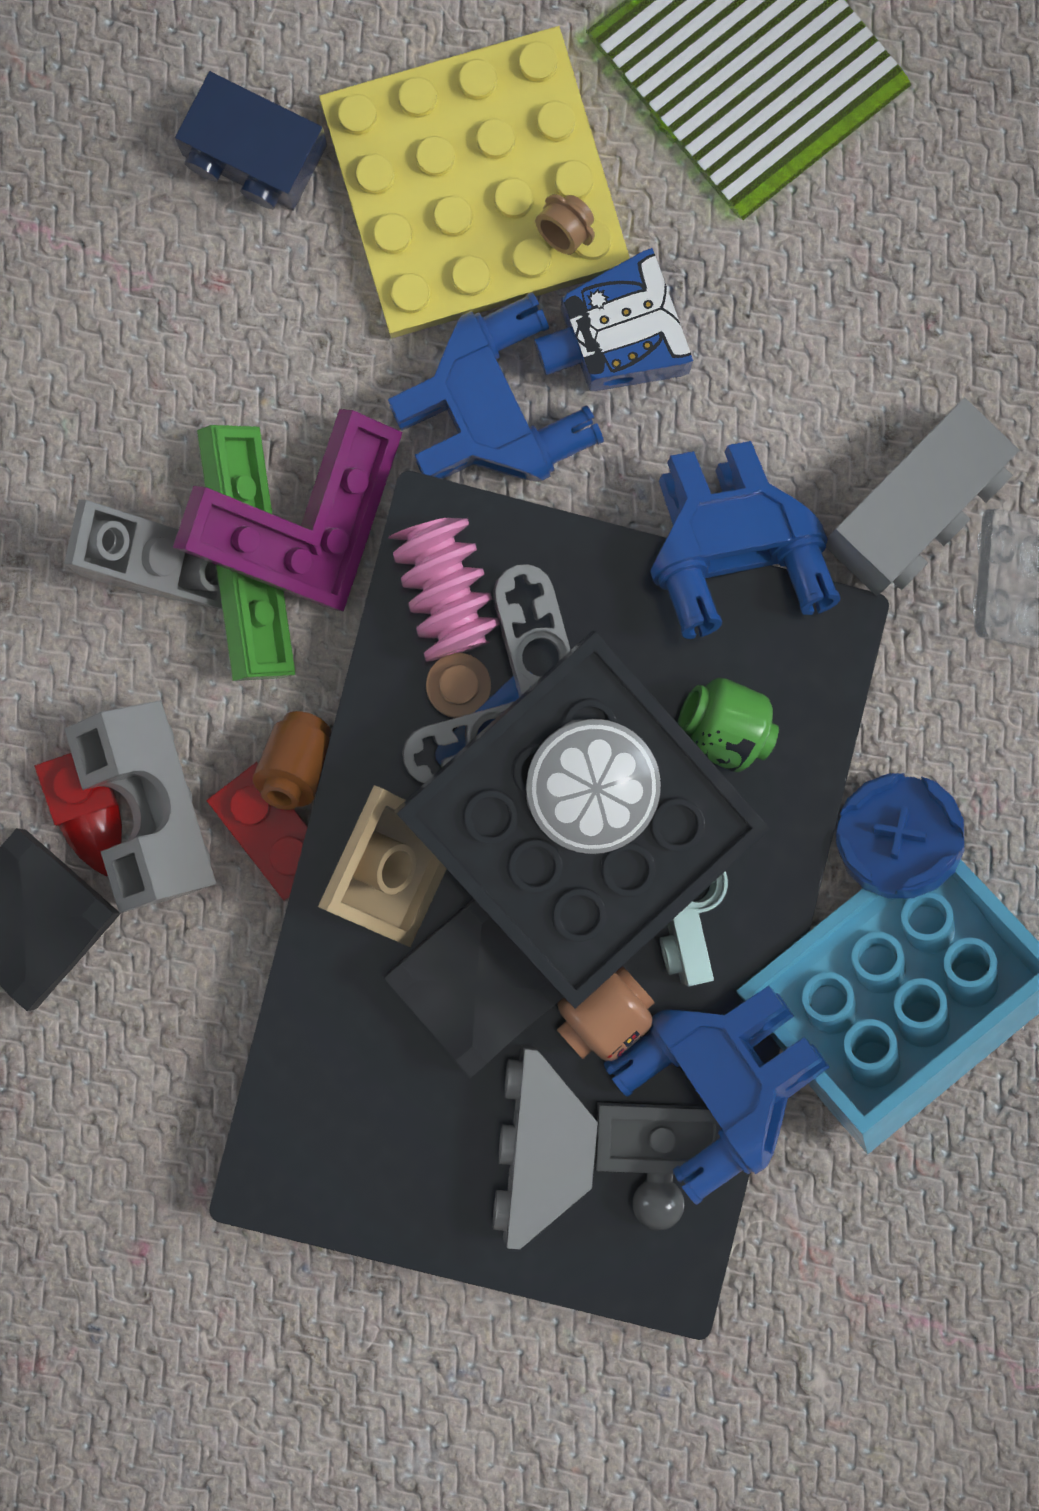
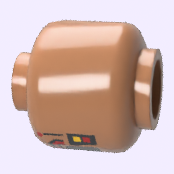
M622 966L576 1009L565 998H562L557 1006L566 1022L557 1031L582 1059L593 1051L603 1060L614 1061L649 1031L653 1020L648 1009L655 1002Z

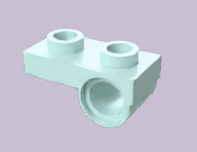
M726 872L710 885L708 893L702 899L691 902L667 924L670 935L660 937L661 950L669 975L679 973L680 981L683 985L693 986L714 981L699 913L715 908L723 900L728 887Z

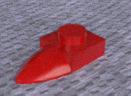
M72 753L34 765L54 825L59 826L66 842L82 861L107 877L101 851L122 844V821L114 790L105 786L82 790Z

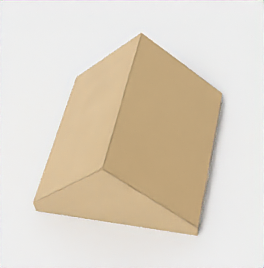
M374 785L318 907L411 947L447 868L395 813V810L406 800Z

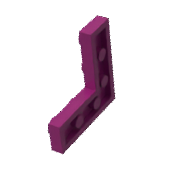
M339 409L301 526L207 487L193 486L173 548L331 610L344 612L403 432L354 410Z

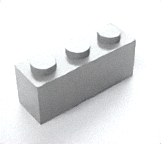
M964 397L829 535L826 548L876 596L892 582L902 590L928 564L920 553L934 539L945 546L970 521L971 518L962 511L970 501L978 495L987 503L1013 476L1004 466L1020 450Z

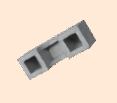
M162 701L99 712L65 728L82 790L100 786L110 787L118 791L127 800L132 810L133 830L128 841L101 851L118 912L123 913L176 899L215 885L216 881L211 868L210 854L202 838L192 804V794L184 778L174 744V734L167 721Z

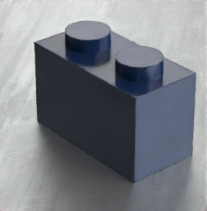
M211 71L208 72L175 136L182 156L186 157L184 164L190 170L214 182H218L222 175L242 185L240 192L249 200L271 210L278 203L294 211L327 147L322 126Z

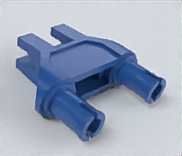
M533 292L484 317L479 312L473 314L472 311L461 315L448 341L434 377L388 399L392 414L401 431L446 410L454 423L458 434L415 454L416 463L422 474L444 479L475 465L512 477L541 482L551 477L550 473L555 471L553 464L595 444L599 445L604 442L598 423L593 424L592 419H594V415L587 405L581 407V410L539 430L534 425L529 427L496 360L500 358L498 351L540 331L544 332L549 329L543 310H538L539 302Z
M751 441L727 446L724 453L728 462L719 463L715 470L722 490L720 493L711 494L694 451L670 455L667 462L670 473L661 474L659 479L673 527L650 573L657 586L663 590H668L681 626V634L686 639H694L696 637L694 630L696 626L700 637H704L713 633L722 625L721 616L717 613L705 578L778 564L787 568L800 603L799 608L804 615H812L814 613L812 605L814 603L817 612L822 613L837 605L841 599L822 554L826 549L828 541L822 523L805 505L768 482Z
M769 985L726 1015L681 1010H661L652 1016V1026L647 1034L635 1042L618 1059L603 1062L608 1074L615 1075L612 1080L627 1097L673 1063L676 1067L681 1066L722 1128L718 1131L720 1136L718 1140L681 1166L678 1165L672 1169L678 1182L683 1181L685 1183L682 1188L696 1205L744 1170L747 1174L751 1172L758 1174L768 1166L776 1148L788 1098L830 1068L816 1046L810 1044L805 1037L766 1064H763L753 1047L794 1017L782 997L775 993Z

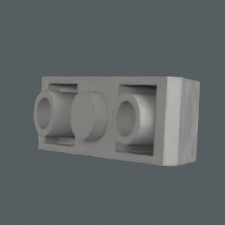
M78 500L64 562L80 576L127 590L222 609L216 564L173 548L179 529L88 500Z
M526 1045L520 1046L519 1060L508 1059L505 1098L516 1099L513 1125L502 1124L499 1164L510 1165L507 1191L496 1190L493 1210V1230L504 1231L503 1240L508 1249H521L592 1189L598 1122L534 1046Z

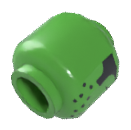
M724 678L713 679L705 687L702 685L695 686L685 700L678 719V725L713 764L733 772L745 770L756 758L765 760L772 752L779 733L778 725L772 723L773 708L769 698Z

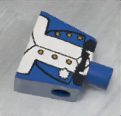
M653 248L640 252L564 295L561 298V313L567 328L534 339L536 351L546 376L580 364L590 391H601L682 377L690 373L693 364L691 352Z

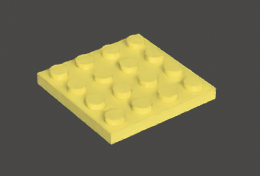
M560 26L319 95L391 339L457 320L461 315L470 311L476 314L512 304L526 297L531 292L535 296L590 281L630 259ZM552 194L562 197L574 195L590 208L594 216V222L591 227L595 233L594 240L590 245L587 246L582 243L573 254L567 255L555 250L543 239L536 227L535 220L543 211V207L546 204L545 199Z

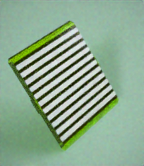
M624 0L586 30L593 44L650 111V117L657 124L658 129L666 135L672 144L676 143L733 213L741 220H745L911 86L905 72L847 4L848 0Z

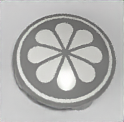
M602 719L572 720L551 734L536 751L527 775V805L541 830L557 844L580 853L597 854L613 851L625 846L639 836L653 818L660 797L659 769L646 743L625 726Z

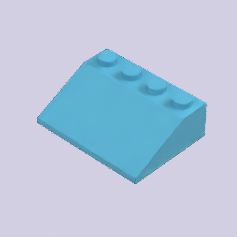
M960 860L955 873L938 889L915 898H885L862 888L740 987L737 993L745 1002L769 985L775 993L782 997L794 1017L771 1033L770 1036L782 1051H785L804 1037L810 1044L816 1046L830 1068L808 1084L863 1150L869 1154L1039 1014V941L970 868Z

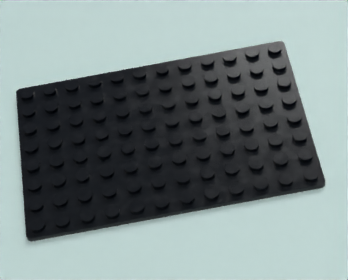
M405 471L398 476L211 1199L209 1207L210 1216L216 1222L696 1340L705 1339L712 1330L750 1176L744 1170L707 1195L697 1205L683 1190L682 1186L685 1183L683 1181L678 1182L673 1174V1183L681 1190L685 1206L680 1220L666 1230L649 1229L642 1225L634 1214L633 1197L638 1187L647 1181V1173L596 1171L595 1168L593 1169L592 1189L521 1249L506 1248L503 1240L504 1231L493 1230L496 1190L507 1191L510 1165L499 1164L502 1124L513 1125L516 1099L505 1098L508 1059L519 1060L521 1045L534 1046L595 1120L597 1116V1102L707 1107L681 1066L676 1067L673 1063L627 1097L612 1080L615 1075H610L606 1071L603 1064L606 1060L601 1059L593 1051L582 1059L557 1031L566 1020L559 1012L557 1004H555L505 1046L481 1070L469 1078L383 977L473 899L468 891L446 869L411 947L318 907L374 785L407 800L424 784L413 778L403 764L402 751L408 737L414 731L424 726L453 719L437 711L427 695V677L430 669L438 660L426 662L424 652L439 640L438 638L418 637L416 627L428 619L431 614L413 613L410 611L409 602L420 594L423 589L404 588L401 583V577L415 567V565L395 563L393 552L408 540H397L388 537L406 528L436 519L467 518L469 525L456 534L454 539L455 542L475 543L477 548L476 551L461 562L463 567L483 568L484 575L469 586L471 592L491 593L492 600L477 611L479 617L498 618L493 603V589L496 580L503 572L516 565L529 564L540 568L548 575L553 585L570 650L591 631L597 632L677 723L684 702L692 689L697 685L705 687L716 678L729 679L769 698L773 708L772 723L779 727L778 738L770 755L765 760L756 758L748 768L740 772H733L718 765L715 766L771 830L725 871L728 887L719 905L709 911L699 913L714 981L686 986L681 984L679 973L668 974L660 944V937L670 935L668 925L623 965L655 1002L648 1009L652 1016L661 1010H681L726 1015L744 1002L738 995L737 990L810 931L889 610V602L882 594L876 596L872 591L833 581L836 590L840 594V602L822 613L817 612L814 603L812 604L814 613L812 615H804L799 608L800 603L787 569L770 565L705 578L717 613L721 616L722 625L719 629L704 637H700L696 626L694 628L696 637L694 639H686L681 634V626L668 590H663L657 586L650 573L667 539L666 537L426 474ZM523 576L514 577L515 588L505 593L506 600L509 605L515 603L521 606L526 621L524 624H512L515 637L517 638L531 629L551 628L547 614L538 620H535L531 601L541 596L538 585H527ZM500 625L485 635L486 641L490 643L463 652L477 658L486 667L491 680L489 697L513 676ZM542 638L530 641L524 647L522 653V661L526 670L539 677L543 676L559 660L556 647L550 641ZM428 736L422 739L423 750L414 754V761L417 766L428 765L431 773L435 774L441 769V766L435 759V749L438 745L435 743L433 736ZM710 886L692 902L702 899L708 893ZM770 1035L753 1047L763 1064L779 1055L781 1049Z

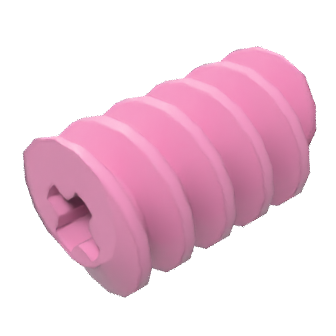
M467 518L436 519L406 528L388 537L397 540H408L393 552L395 563L415 565V567L401 577L402 586L409 589H423L420 594L409 602L410 611L413 613L431 614L428 619L416 627L418 637L438 638L439 640L424 652L426 662L484 646L490 643L486 641L485 635L500 625L498 618L479 617L477 613L480 608L492 600L491 593L470 591L469 586L484 575L483 568L463 567L461 562L477 550L475 543L455 542L454 539L456 534L469 525Z

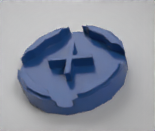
M889 773L867 781L847 798L840 812L841 818L837 827L836 845L847 873L865 890L885 898H915L938 889L955 873L964 853V819L954 797L936 781L922 776L921 779L915 777H905V773Z

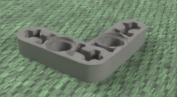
M529 564L516 565L503 572L496 580L493 589V603L500 622L519 697L541 678L527 671L522 661L524 647L530 641L539 638L550 641L558 651L559 660L570 651L553 585L547 574L540 568ZM523 576L527 585H538L541 596L531 601L535 620H538L547 614L551 628H535L521 634L517 638L515 637L512 624H524L526 621L521 606L515 603L509 605L506 600L505 593L515 588L514 577ZM513 702L424 726L414 731L406 740L402 751L403 764L407 772L417 781L427 782L434 774L431 773L428 765L417 766L414 761V754L423 750L422 739L433 736L437 745L459 742L452 730L455 727L464 725L466 728L465 743L467 745L477 736L479 727L485 721L497 718ZM454 756L441 760V768Z

